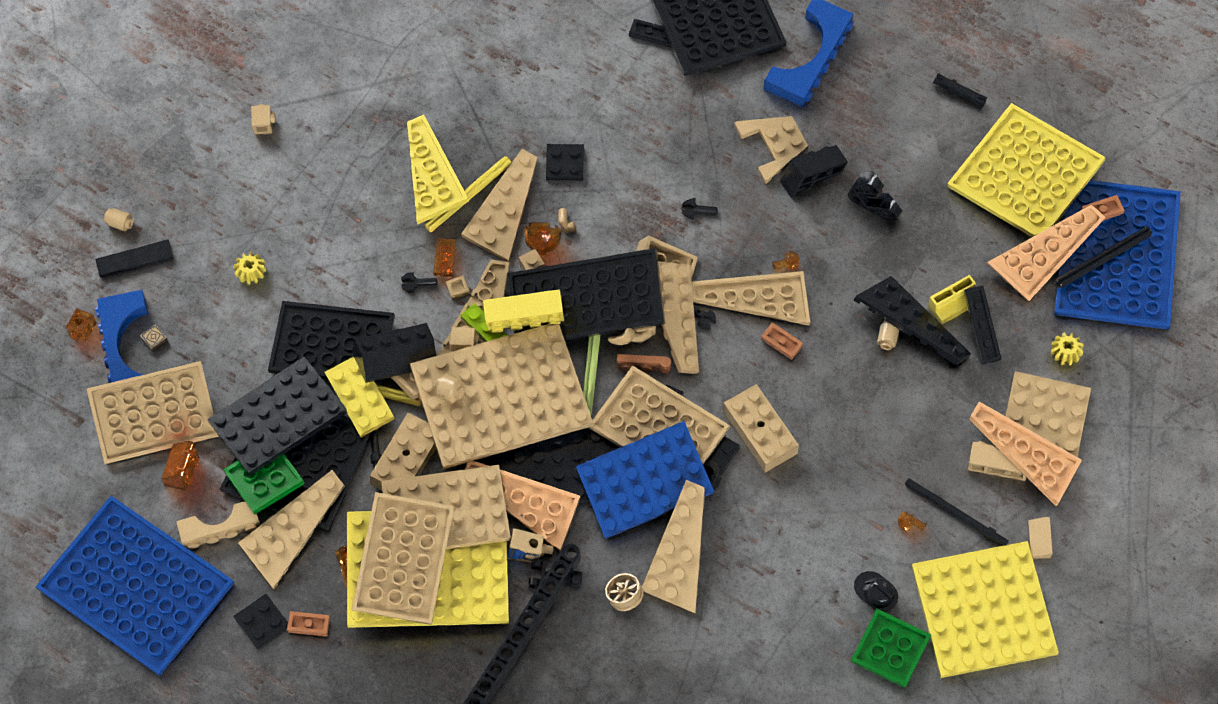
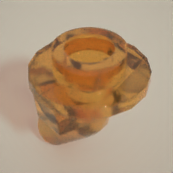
M790 250L784 254L785 259L772 263L774 269L788 266L789 269L798 268L800 258L796 252L794 253Z
M902 512L898 518L899 527L904 531H909L912 525L921 531L926 527L925 523L915 518L913 514L909 515L907 512Z

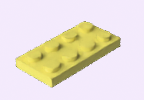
M354 357L325 372L338 398L347 409V414L360 437L395 419L375 382L365 383Z

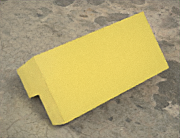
M970 275L930 296L928 308L941 325L968 310L964 290L976 287V283Z

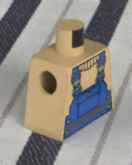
M513 528L511 540L508 542L507 559L532 562V559H539L540 556L551 558L553 546L543 544L544 536Z

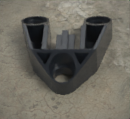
M873 171L861 173L847 194L852 202L869 212L892 220H897L903 212L889 193H882L884 184Z

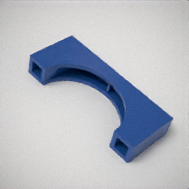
M812 0L806 9L805 19L811 22L821 35L822 46L817 55L810 62L798 68L781 69L772 66L764 80V90L801 107L805 105L806 101L810 102L813 96V89L815 87L818 88L822 80L820 77L823 73H827L830 60L835 59L838 53L837 48L839 45L842 46L844 44L847 31L850 32L854 26L853 13L824 0Z
M142 289L97 299L98 306L95 307L97 318L100 317L101 323H98L100 335L103 334L104 340H101L103 352L106 351L107 357H104L106 369L109 368L110 374H107L108 383L145 375L130 369L123 362L120 354L121 339L127 327L137 318L148 314L146 299Z

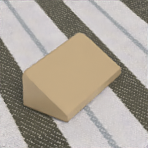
M1050 517L1028 520L1032 558H1051L1053 551Z

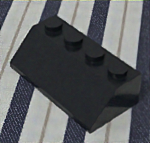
M423 323L357 338L354 341L352 354L365 383L411 373L410 363L435 357L436 350L434 337L428 324Z

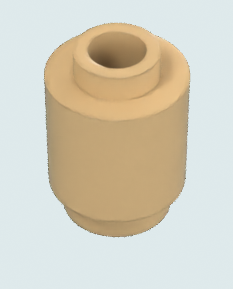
M109 208L104 216V222L108 226L122 231L130 229L134 222L132 214L116 208Z
M883 321V324L880 326L877 344L885 350L896 347L899 329L887 321Z

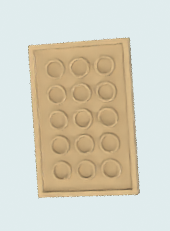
M201 361L87 388L104 464L219 437L207 420L214 415Z
M632 366L592 420L593 426L589 427L621 448L685 421L704 465L729 430L730 425Z
M499 465L381 481L383 494L454 506L447 549L511 540Z
M375 492L352 611L432 625L454 506Z

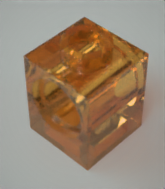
M76 308L66 325V329L72 339L86 342L97 322L94 315ZM79 325H84L82 328L77 329Z

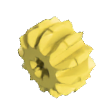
M250 251L248 256L243 253L242 259H236L237 264H234L235 276L240 279V282L247 281V284L250 285L253 280L257 283V278L263 279L266 267L264 266L265 261L260 258V255L256 254L253 256V253Z
M1064 332L1061 337L1057 335L1055 341L1052 342L1051 348L1053 349H1051V355H1055V361L1061 360V365L1067 362L1070 366L1073 361L1076 363L1079 361V357L1083 355L1082 349L1084 345L1079 343V337L1073 338V333L1067 336Z

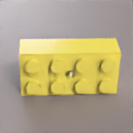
M560 289L483 300L488 332L501 333L503 329L510 328L512 331L521 330L524 326L537 328L541 324L549 323V325H554L564 321Z

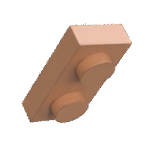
M1117 195L1082 206L1081 208L1082 210L1093 205L1106 217L1104 220L1122 215L1125 211Z
M773 322L761 336V340L791 360L803 347V343Z
M290 611L287 632L327 637L330 615Z

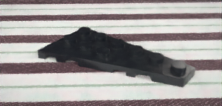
M892 276L856 295L853 300L858 304L862 302L869 307L868 310L872 313L878 312L883 315L885 321L909 336L915 335L921 339L920 343L923 345H931L939 355L955 365L968 359L971 354Z

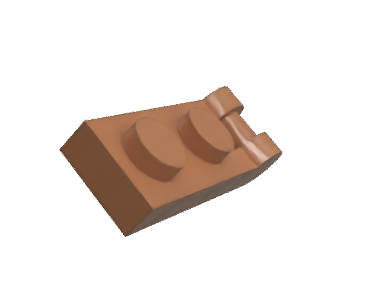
M618 354L617 369L629 371L634 366L642 372L660 371L664 375L671 372V360L669 357Z

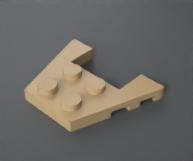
M792 116L734 122V126L741 139L759 132L774 161L758 167V172L765 184L771 181V178L776 174L778 175L792 158L800 156L808 150V145Z

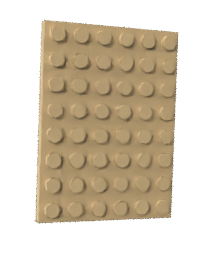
M547 324L410 363L443 469L593 426V421L559 324ZM451 374L460 378L465 388L463 397L455 402H449L438 397L435 383L440 376Z

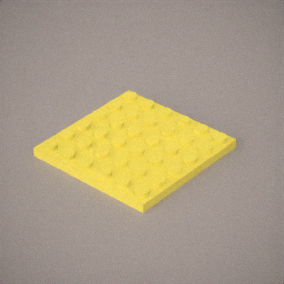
M1011 103L950 179L947 187L1033 237L1059 221L1105 162V157Z
M1028 541L912 564L911 567L928 632L931 634L930 640L940 678L1058 655V648Z

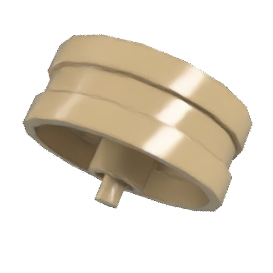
M629 573L614 576L605 588V594L609 602L618 611H628L637 607L644 596L643 588L637 577Z

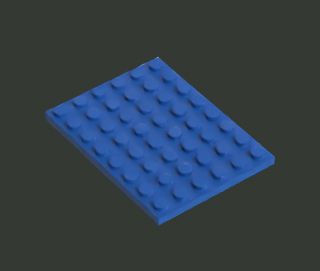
M1090 180L1066 210L1063 220L1081 211L1082 206L1115 195L1118 196L1125 211L1122 215L1102 221L1058 269V277L1145 226L1150 228L1152 234L1147 239L1065 287L1058 288L1057 286L1054 315L1169 330L1181 191Z
M110 496L35 587L155 674L161 676L234 585V580L119 500Z

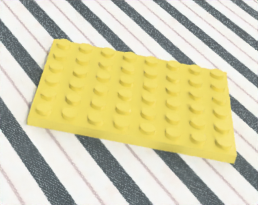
M371 511L347 512L348 628L509 624L507 541L446 549L432 625L352 611Z

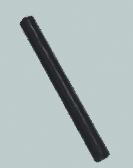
M1148 226L1143 227L1056 278L1055 284L1058 288L1065 287L1151 236L1152 231Z

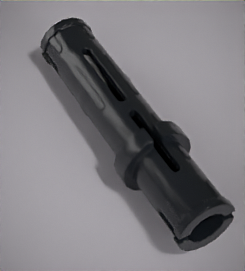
M940 73L936 75L937 77H935L933 84L946 89L950 94L952 92L983 108L988 97L957 83L955 79L951 80Z

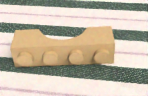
M245 501L234 504L230 517L217 525L204 524L196 516L176 521L182 544L188 549H196L205 543H216L219 539L225 537L233 538L242 532H253L260 526L258 514L254 515Z

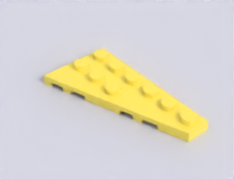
M424 115L407 122L417 224L469 202L463 187Z

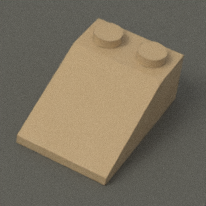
M649 235L639 241L636 251L656 248L658 261L690 264L692 280L698 257Z

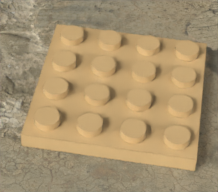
M1015 371L1005 416L1078 457L1091 388Z

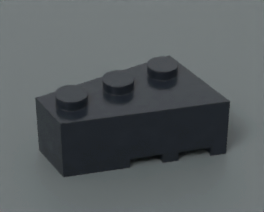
M837 145L826 146L819 151H811L804 156L792 158L780 182L790 198L796 196L797 191L803 188L807 191L812 188L811 184L819 180L823 183L842 173L848 161Z

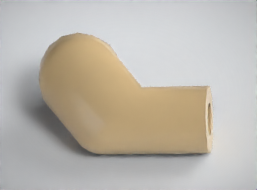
M561 208L558 211V223L565 233L571 234L577 230L575 222H568V211L565 208Z

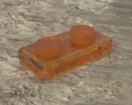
M437 238L433 269L434 276L453 277L456 251L455 239Z

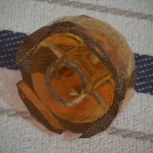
M546 222L529 223V227L525 225L524 240L526 245L531 250L536 249L539 255H546L547 252L555 250L561 241L562 229L559 226L555 225V228L549 227L550 223Z

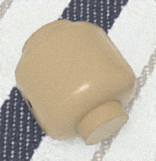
M451 374L440 376L435 383L437 396L446 401L455 402L461 399L465 393L463 381Z

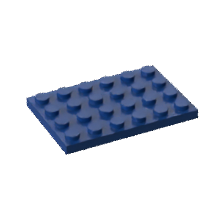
M685 421L576 466L605 539L673 511L686 480L705 487V497L715 493Z

